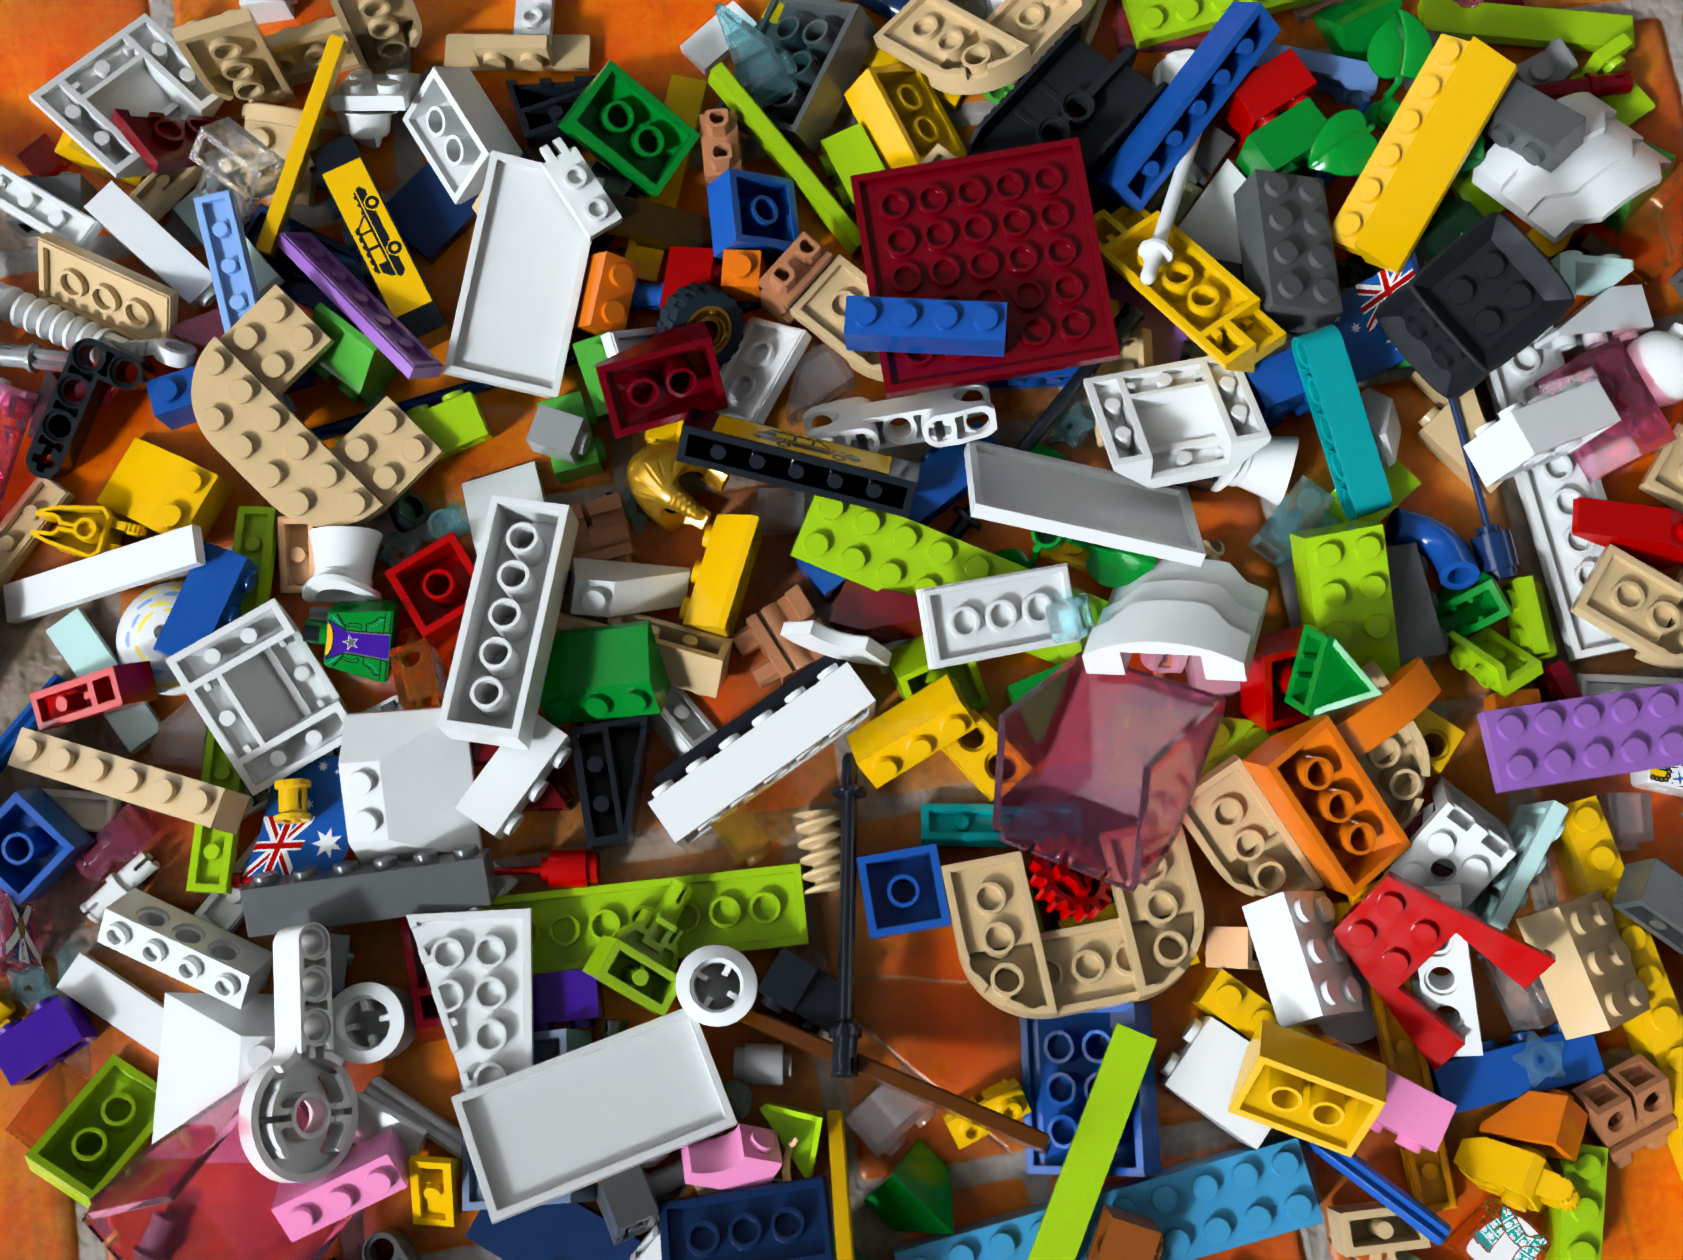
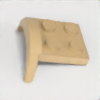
M250 102L243 105L242 118H245L237 194L272 200L303 109ZM324 116L313 150L321 146L323 130L342 134L338 119ZM311 156L294 204L314 207L316 182L309 168L315 166Z

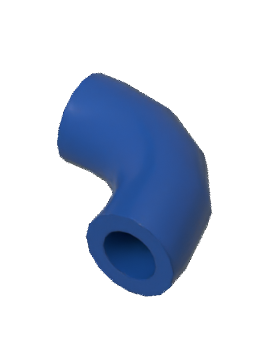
M1398 507L1393 509L1386 526V541L1389 545L1396 546L1416 542L1419 554H1423L1434 565L1440 583L1445 588L1451 590L1468 588L1479 579L1480 571L1477 560L1468 543L1455 530L1430 515Z

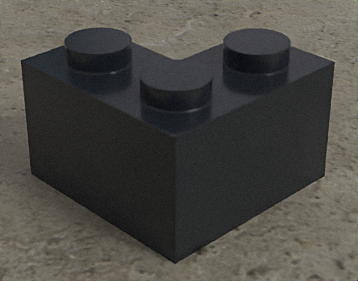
M782 947L757 989L758 992L764 995L761 1003L780 1015L784 1014L786 1009L801 1016L797 1023L817 1036L822 1029L829 1033V1028L833 1027L837 1020L838 980L787 948Z

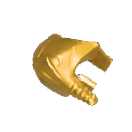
M662 442L649 444L638 451L628 464L626 484L641 509L658 526L669 532L676 531L682 524H693L701 530L705 529L712 512L700 506L697 501H694V498L690 497L689 493L680 487L678 480L682 474L694 471L699 479L722 492L731 474L676 461L679 443Z

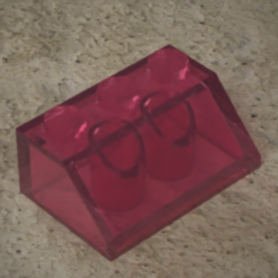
M1619 337L1579 355L1534 383L1539 395L1550 391L1551 395L1554 396L1557 390L1571 382L1578 380L1580 385L1598 379L1621 418L1620 422L1572 452L1589 484L1661 451L1677 439Z

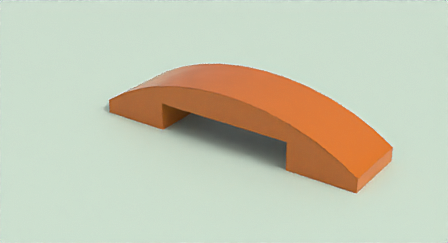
M1416 657L1386 677L1389 684L1380 689L1383 695L1362 701L1333 721L1356 759L1382 744L1404 728L1425 710L1442 691L1422 658Z

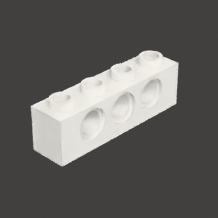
M1460 884L1423 887L1439 895L1441 900L1459 909L1464 908ZM1455 933L1418 969L1419 979L1412 980L1413 993L1466 1037L1465 1045L1452 1057L1483 1056L1482 1035L1469 943ZM1436 967H1445L1452 972L1448 975L1439 976L1432 973L1431 970ZM1448 1005L1457 1010L1452 1013H1442L1437 1008Z
M133 888L105 908L97 942L239 1009L243 1008L266 987L273 964V952L136 888Z

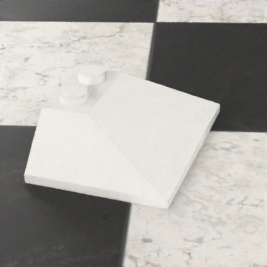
M146 13L29 95V99L116 179L147 176L152 172V169L111 120L114 109L129 110L130 116L148 117L149 112L164 113L166 119L186 120L188 115L213 117L225 100L214 95L204 87L175 43V40Z
M1210 356L1086 378L1083 382L1113 471L1149 489L1227 475L1271 440V435L1245 373L1225 370Z
M276 598L267 601L165 659L252 796L270 787L275 781L284 779L341 745L345 715L350 712L309 643L303 642L302 632Z
M441 707L358 712L345 715L338 766L348 843L361 865L373 863L375 858L385 855H398V860L414 858L413 854L429 849H436L438 854L452 853L454 848L467 844H477L478 849L483 848L480 826L455 809L456 805L475 781L471 742L450 739L437 727Z
M165 992L150 1162L249 1161L239 1137V1106L249 1080L258 1068L267 1062L274 1053V994H257L243 1008L239 1009L207 993Z

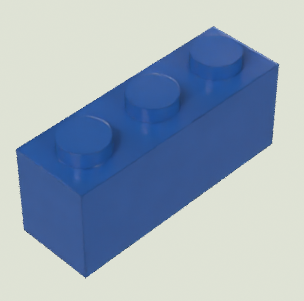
M203 541L206 565L190 569L153 650L165 657H170L241 617L242 609L240 606L246 593H250L254 589L258 579V572H256L258 566L246 556Z

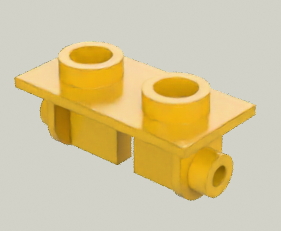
M1003 1078L999 1083L981 1091L980 1093L984 1100L979 1103L976 1102L973 1096L968 1098L970 1101L1015 1120L1032 1112L1020 1084L1015 1078L1008 1081L1006 1078ZM946 1113L942 1115L959 1150L992 1133L951 1114Z

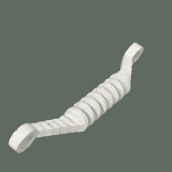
M0 281V320L11 322L17 328H24L30 334H37L43 340H50L56 346L63 345L69 352L77 341L93 338L112 342L140 356L155 355L157 361L171 367L189 368L194 366L197 349L188 342L166 337L129 340L121 337L109 328L102 329L96 322L89 323L83 316L76 317L70 310L63 311L59 305H50L43 298L37 299L32 293H24L21 288L6 285ZM94 347L89 356L90 360L96 364H99L102 358L98 347Z

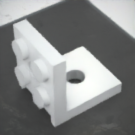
M1440 776L1430 787L1436 810L1409 839L1412 846L1382 872L1384 876L1388 871H1391L1421 887L1460 884L1463 907L1466 909L1516 855V851L1505 823ZM1438 859H1448L1455 864V870L1447 877H1439L1432 873V864Z

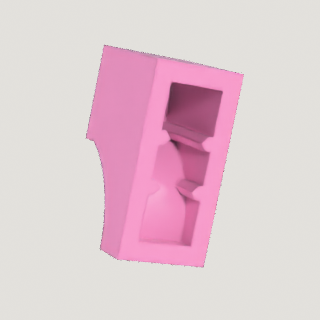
M740 1123L735 1130L726 1135L713 1139L699 1140L681 1149L685 1184L726 1191L771 1184L783 1164L777 1130Z

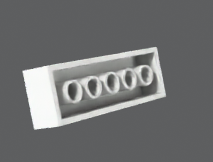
M491 495L437 727L450 739L530 750L579 522L570 505Z
M848 662L840 667L837 663L830 665L818 674L819 682L806 690L804 686L799 687L784 699L787 703L784 707L775 713L771 709L765 711L752 721L753 729L743 736H740L738 732L729 736L719 744L718 747L721 750L709 760L706 756L700 757L685 769L688 773L685 777L676 783L670 779L652 792L655 798L649 801L648 804L677 845L684 849L875 713L876 700Z

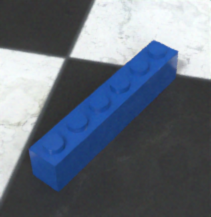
M1232 2L1094 182L1116 206L1141 211L1282 30L1260 2Z
M977 420L970 427L981 428L983 425ZM991 435L977 439L978 441L999 445ZM967 443L942 447L941 449L933 447L922 455L919 459L921 466L918 484L908 519L926 526L968 494L964 449ZM796 559L798 569L825 603L840 593L845 580H848Z

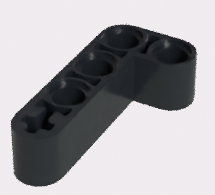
M85 338L77 341L70 351L27 452L26 465L29 471L39 478L63 477L71 473L109 385L124 390H145L147 388L145 381L154 379L156 375L152 363L146 358L106 340ZM94 347H98L102 355L100 363L96 366L91 363L89 357ZM131 363L135 364L138 370L137 379L132 383L128 381L125 374L127 366ZM80 381L85 385L87 391L82 401L75 395V387ZM65 416L70 420L72 426L67 436L63 434L60 428V422ZM48 454H51L50 459L55 462L54 467H51L52 462L47 459Z

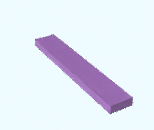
M311 232L279 233L276 245L408 379L440 376L443 369L442 363Z

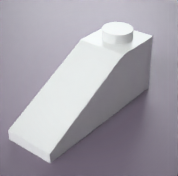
M573 557L569 586L570 613L614 617L679 607L682 605L685 596H687L690 568Z

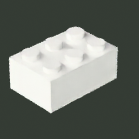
M1598 379L1580 385L1578 380L1571 382L1557 390L1554 396L1551 395L1550 391L1544 392L1528 401V406L1525 407L1522 406L1521 402L1515 403L1498 413L1500 418L1498 422L1493 420L1476 429L1474 433L1477 437L1463 446L1485 487L1569 455L1620 422L1621 418Z
M1283 891L1242 906L1280 1026L1290 1028L1322 1024L1364 1011L1361 1002V987L1352 975L1348 962L1349 955L1332 934L1333 926L1336 924L1334 920L1335 909L1332 902L1327 898L1325 891Z

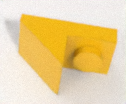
M410 1156L409 1171L413 1224L455 1227L458 1218L457 1181L462 1170V1160L447 1157Z

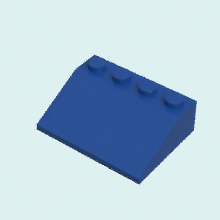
M1151 1002L1127 1003L1051 1019L1019 1017L1023 1093L1032 1111L1024 1115V1123L1048 1133L1053 1141L1048 1155L1026 1147L1027 1174L1059 1175L1116 1023L1153 1038ZM1154 1050L1107 1176L1146 1177L1161 1172Z

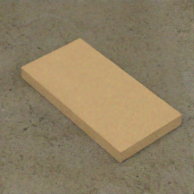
M49 232L38 236L39 298L47 300L50 305H59L63 311H72L76 317L83 316L89 323L96 322L102 329L109 328L116 332V334L129 340L164 337L177 339L179 291Z

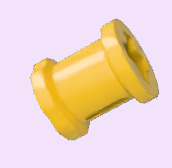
M292 778L274 782V789L278 790L279 814L274 816L275 823L301 824L312 821V814L308 813L307 789L311 788V781L309 779Z

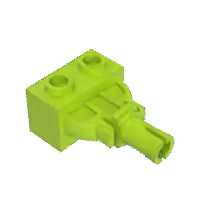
M676 879L671 880L670 886L655 911L652 910L651 912L642 908L636 920L620 928L613 937L603 935L582 970L648 1011L662 1016L666 1015L677 995V974H675L679 959L677 945L684 935V932L678 929L677 921L689 899L695 893V890L687 886L686 888V884Z

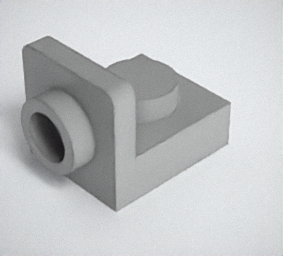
M1558 37L1552 40L1543 52L1517 64L1518 70L1514 77L1527 85L1568 80L1579 65L1574 52Z

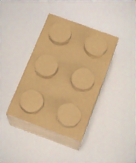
M1600 889L1558 901L1516 919L1525 942L1543 951L1547 949L1555 954L1556 962L1540 975V979L1566 1040L1612 1030L1651 1009L1648 1002L1647 989L1638 979L1631 962L1629 947L1621 939L1614 923L1613 910L1604 899Z

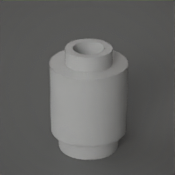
M745 1043V1047H735L734 1080H744V1085H783L784 1077H792V1052L784 1051V1043Z

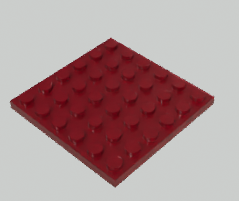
M1079 137L850 176L870 297L1007 302L1004 357L879 352L886 398L1119 360L1120 349Z

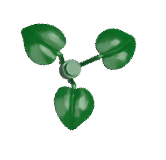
M1401 9L1393 11L1390 17L1375 31L1368 45L1367 61L1369 67L1380 78L1390 79L1395 77L1392 86L1388 91L1384 92L1382 100L1373 102L1367 107L1364 115L1356 109H1347L1331 116L1321 127L1314 139L1309 153L1308 168L1338 176H1353L1362 173L1377 147V141L1370 132L1384 131L1388 128L1401 105L1397 100L1393 99V95L1401 86L1403 77L1415 79L1432 51V42L1427 30L1412 14ZM1481 132L1459 172L1471 170L1482 163L1484 159L1483 132Z
M1040 442L1031 451V453L1067 461L1060 453ZM1031 530V537L1035 545L1032 548L1033 554L1030 560H1028L1024 552L1015 548L1002 549L994 553L1021 566L1033 569L1037 568L1034 565L1038 562L1043 549L1046 551H1056L1065 543H1069L1091 551L1086 562L1089 574L1099 584L1113 588L1132 583L1153 570L1156 566V559L1152 556L1098 544H1090Z

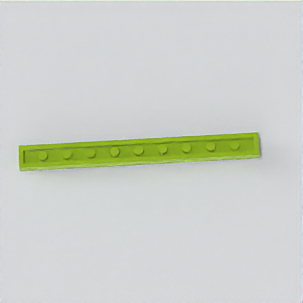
M238 506L232 552L248 557L258 566L256 571L258 572L257 583L250 593H246L240 606L242 609L241 616L270 600L278 541L277 516H281V512L275 507ZM208 728L201 781L245 794V783ZM195 823L186 891L192 893L232 894V875L235 873L241 823L237 834Z

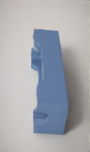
M1271 43L1248 72V74L1292 48L1318 82L1313 92L1331 95L1336 103L1357 108L1363 102L1369 101L1370 96H1374L1379 78L1366 61L1277 43Z

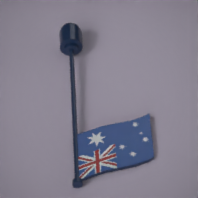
M1418 244L1399 275L1383 269L1375 276L1340 293L1343 313L1331 324L1335 325L1342 335L1357 384L1399 364L1405 359L1379 326L1375 317V311L1390 294L1408 283L1420 271L1415 252L1419 249ZM1448 399L1484 526L1476 529L1477 536L1470 539L1478 567L1481 571L1494 577L1496 581L1518 576L1516 566L1520 565L1511 530H1502L1500 523L1491 524L1477 471L1463 448L1469 442L1457 399Z

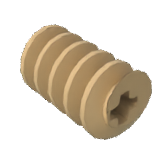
M819 809L794 814L793 816L796 818L806 819L805 822L795 827L796 832L808 835L807 838L798 843V848L810 851L809 854L800 859V863L813 867L812 870L802 875L804 881L815 883L814 886L804 891L805 894L840 890L839 854L841 842H837L836 838L841 836V827L835 826L834 822L841 819V812L832 809Z

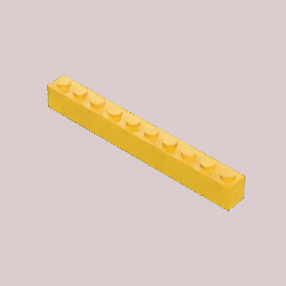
M1593 795L1564 803L1562 805L1569 808L1563 819L1566 823L1560 837L1552 842L1572 897L1600 889L1604 899L1611 906L1625 867L1597 796ZM1611 906L1614 914V923L1621 939L1629 947L1632 965L1638 979L1647 989L1648 1002L1651 1007L1650 1010L1623 1023L1622 1027L1633 1055L1635 1056L1640 1053L1668 1077L1673 1104L1672 1115L1677 1119L1678 1128L1667 1134V1144L1683 1182V1015L1650 932Z

